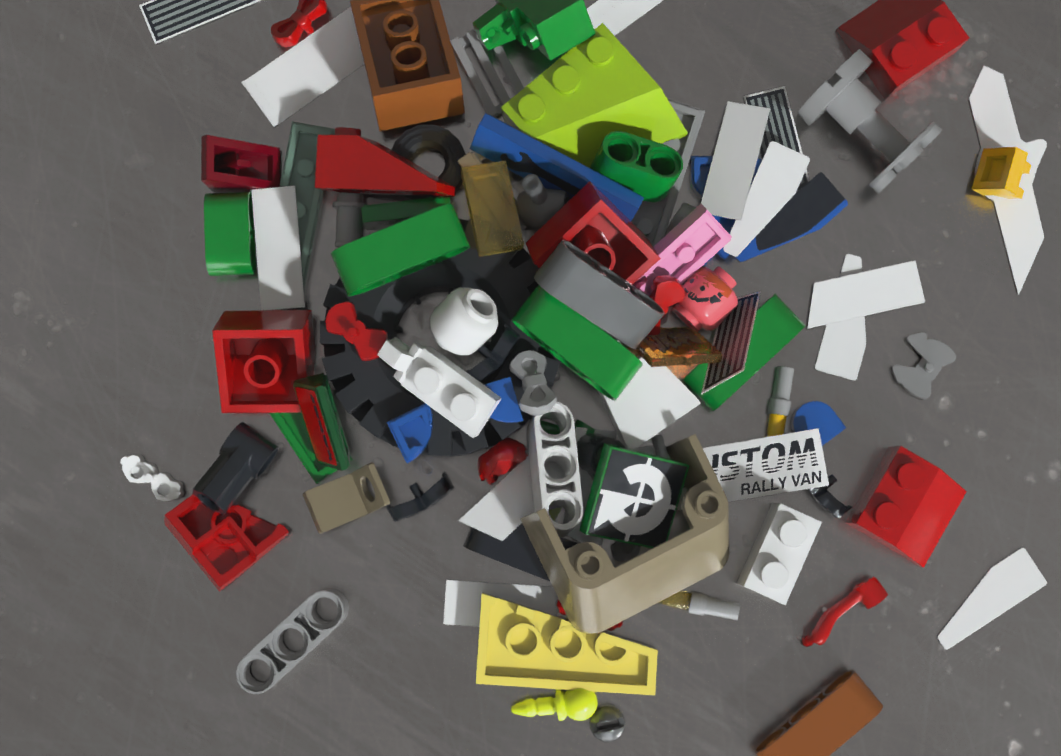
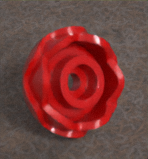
M508 437L493 446L478 458L477 469L481 481L486 480L491 485L498 480L500 475L512 471L517 463L527 459L528 454L526 450L528 448L518 440Z

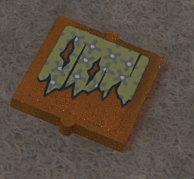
M660 327L658 335H647L635 349L651 367L691 366V364L722 362V353L701 333L695 332L689 327Z

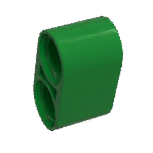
M614 131L605 136L590 168L644 197L643 201L656 203L661 202L668 196L683 169V160L675 149L667 145L627 132Z
M251 191L206 193L204 196L205 259L209 276L255 274L256 243Z

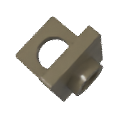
M373 462L348 475L303 493L304 500L319 534L390 504L388 495ZM366 478L369 479L374 488L375 498L368 490Z

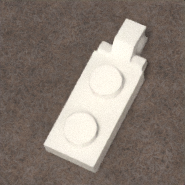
M394 337L391 340L387 339L377 354L388 365L397 370L393 377L401 383V386L472 438L479 435L501 401L500 396L431 346L424 347L416 342L409 347L403 341Z

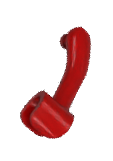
M872 577L864 583L854 585L853 591L823 612L812 630V634L802 638V644L805 647H810L814 643L823 645L827 641L838 618L861 601L866 609H870L882 602L888 596V593L876 577Z

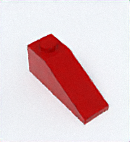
M337 127L335 128V135H318L316 189L333 193L455 196L454 186L381 143L362 137L360 129Z

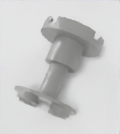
M859 49L835 71L836 73L828 81H825L799 109L797 114L808 125H811L827 111L849 134L857 128L890 161L869 183L879 194L897 176L892 168L897 173L905 169L943 129L932 121L919 135L909 142L876 110L882 102L858 79L873 62Z

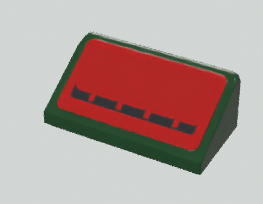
M323 372L295 380L293 387L317 462L340 471L349 469L350 450L327 375H324Z

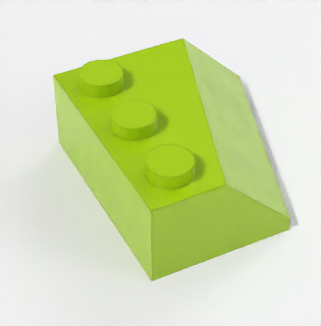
M603 23L594 29L596 35L570 49L501 107L504 123L589 168L605 136L610 132H627L661 144L672 139L675 140L688 136L687 130L661 87Z

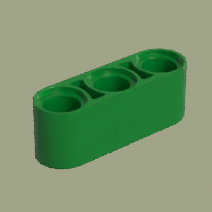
M446 204L340 246L331 252V256L347 296H355L454 257L469 249L470 245L453 204Z
M539 284L511 319L514 325L597 391L613 401L617 400L643 366L642 362L600 327L550 295Z
M775 293L756 312L744 371L701 394L710 358L709 354L682 380L713 412L787 345L806 325Z

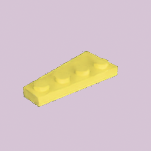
M482 592L476 684L563 690L583 688L594 692L655 695L658 655L656 648L604 631L594 634L582 633L576 630L567 619Z

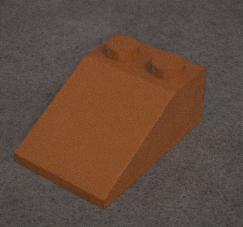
M350 0L379 131L465 114L461 77L439 0Z

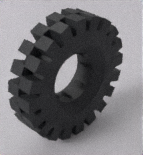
M470 216L469 220L459 219L469 242V249L454 257L365 293L347 296L340 277L335 285L330 284L323 303V306L327 309L325 320H320L319 341L324 347L325 358H322L327 378L332 382L337 392L335 395L349 414L353 415L359 422V425L375 437L382 439L392 446L399 448L387 422L425 403L401 386V383L393 377L397 370L380 357L370 361H362L354 344L349 343L341 335L327 332V313L334 305L341 302H352L359 321L363 322L367 328L386 330L388 340H391L397 336V332L403 333V328L398 326L399 322L412 303L416 302L418 305L422 303L419 298L440 291H448L449 295L459 287L479 289L488 294L494 301L498 316L496 332L491 336V342L486 341L484 345L493 351L505 331V323L520 335L507 360L482 384L510 377L519 404L524 394L522 380L510 371L509 364L519 353L529 350L536 351L546 357L547 364L544 376L550 389L554 384L560 361L523 333L511 321L538 286L534 275L539 267L533 262L531 255L524 249V243L506 230L504 233L493 229L491 222ZM405 218V219H402V220H399V221H395V222H396V223H399V222L404 221V220L409 219V218ZM431 408L433 430L429 443L421 455L453 457L472 454V452L485 448L488 449L515 431H519L533 415L521 411L523 421L518 423H504L489 418L479 435L472 438Z

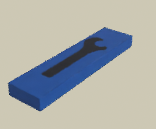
M485 113L480 121L469 148L523 178L529 174L537 175L545 188L564 190L567 192L569 200L591 181L630 221L634 218L644 197L487 113Z

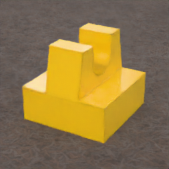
M1018 147L983 148L972 190L983 196L994 195L1008 199H1022L1024 190L1019 187L1022 174H1029L1031 165L1026 161L1028 153Z

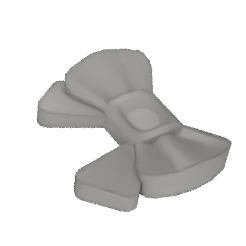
M921 332L909 335L906 339L911 347L922 357L916 367L894 365L892 372L896 382L907 393L925 400L931 395V382L936 378L943 366L951 364L956 360V354L945 343L933 338L927 339V334Z

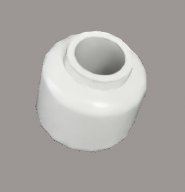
M459 287L452 291L433 310L430 317L431 331L436 342L443 349L457 355H470L478 350L496 332L498 327L496 305L484 291Z

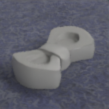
M531 350L519 353L510 362L509 369L522 380L524 394L519 402L521 411L539 416L546 414L553 408L557 397L547 386L544 376L547 364L546 357Z

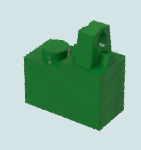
M495 0L496 5L473 22L478 39L488 51L517 39L524 47L528 45L531 50L538 48L550 61L596 35L584 0Z

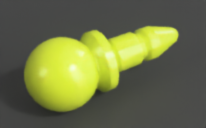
M583 688L566 690V692L562 689H556L555 698L550 696L540 697L536 700L533 698L525 699L511 706V712L526 717H534L536 714L539 716L553 715L557 712L559 721L564 720L567 716L573 720L583 721L589 719L595 713L598 700L594 691H588Z

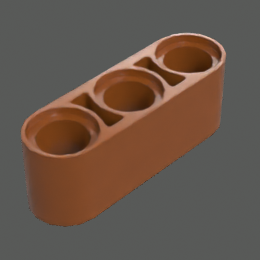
M854 669L849 670L836 678L768 735L756 747L754 753L757 756H830L872 721L882 710L883 704Z

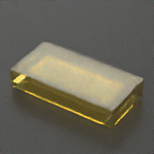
M506 161L462 167L461 177L478 257L523 250L524 241Z

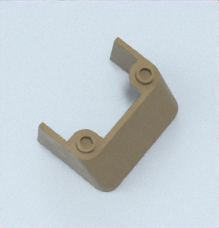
M696 434L666 447L671 459L689 465L684 483L687 491L683 496L682 511L690 530L615 568L607 552L596 543L582 542L565 550L545 508L520 518L571 625L576 630L586 634L603 632L714 574L726 565L730 554L728 500Z

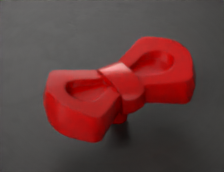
M299 0L297 10L290 18L274 23L271 26V34L274 41L282 47H291L298 43L303 31L308 35L314 32V28L311 26L312 21L324 15L327 11L326 0Z
M661 275L653 279L649 297L666 314L669 306L683 300L685 292L677 278L670 275ZM661 319L648 335H658L660 333Z
M350 301L334 305L327 313V332L341 335L349 343L354 344L362 361L379 358L377 354L388 339L386 330L367 328L363 322L357 319L355 306Z

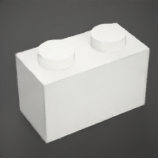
M772 503L737 584L786 605L822 522L781 503Z

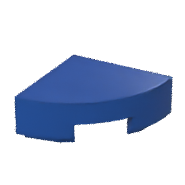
M510 377L484 384L501 398V401L490 416L491 419L504 423L523 421Z
M426 403L387 422L407 464L424 451L431 438L433 416L430 406Z

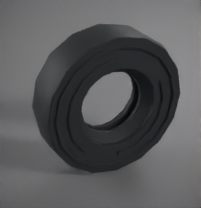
M434 124L418 125L406 130L394 142L392 150L410 161L421 149L433 148L438 150L445 160L444 170L438 177L454 186L456 192L461 187L466 175L458 162L460 158L466 155L460 140L449 130ZM405 195L412 200L440 197L432 195Z

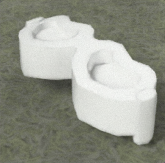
M129 455L121 459L122 470L129 482H151V489L157 500L168 502L179 499L184 495L185 492L181 481L174 480L170 473H159L155 463L145 461L142 455Z

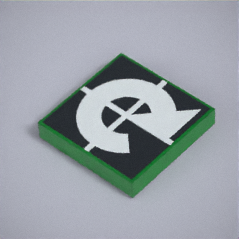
M604 443L579 531L585 535L647 548H654L668 541L689 465L681 461Z

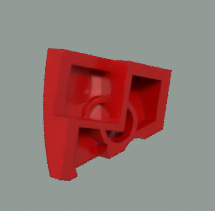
M194 494L166 513L164 520L165 526L219 592L260 560L289 533L284 525L278 523L276 526L251 515L250 510L239 505L231 506L224 515L214 512L202 504Z

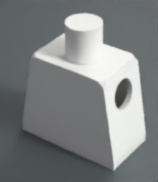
M646 351L637 357L643 366L616 401L607 398L598 391L621 443L625 448L635 450L701 404L697 397L651 351Z

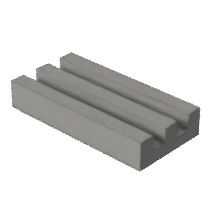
M472 29L466 32L465 36L450 40L453 51L486 113L495 118L502 115L501 107L510 98L485 53L476 31ZM470 45L473 48L501 104L494 106L464 48ZM502 46L491 49L516 95L524 87Z

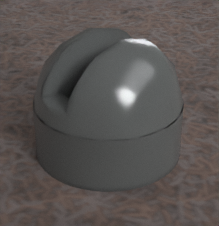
M603 704L598 706L595 713L589 718V726L592 734L598 740L612 742L623 734L625 719L622 712L616 706ZM618 719L619 726L597 730L596 724Z

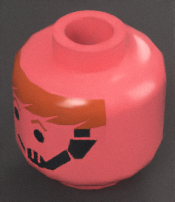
M702 266L682 284L685 297L682 301L676 303L672 310L693 331L698 332L700 329L713 331L738 305L737 296L733 291L737 283L721 267L717 266L712 271Z

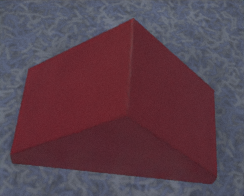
M211 135L201 136V181L214 193L250 192L253 189L280 187V148Z

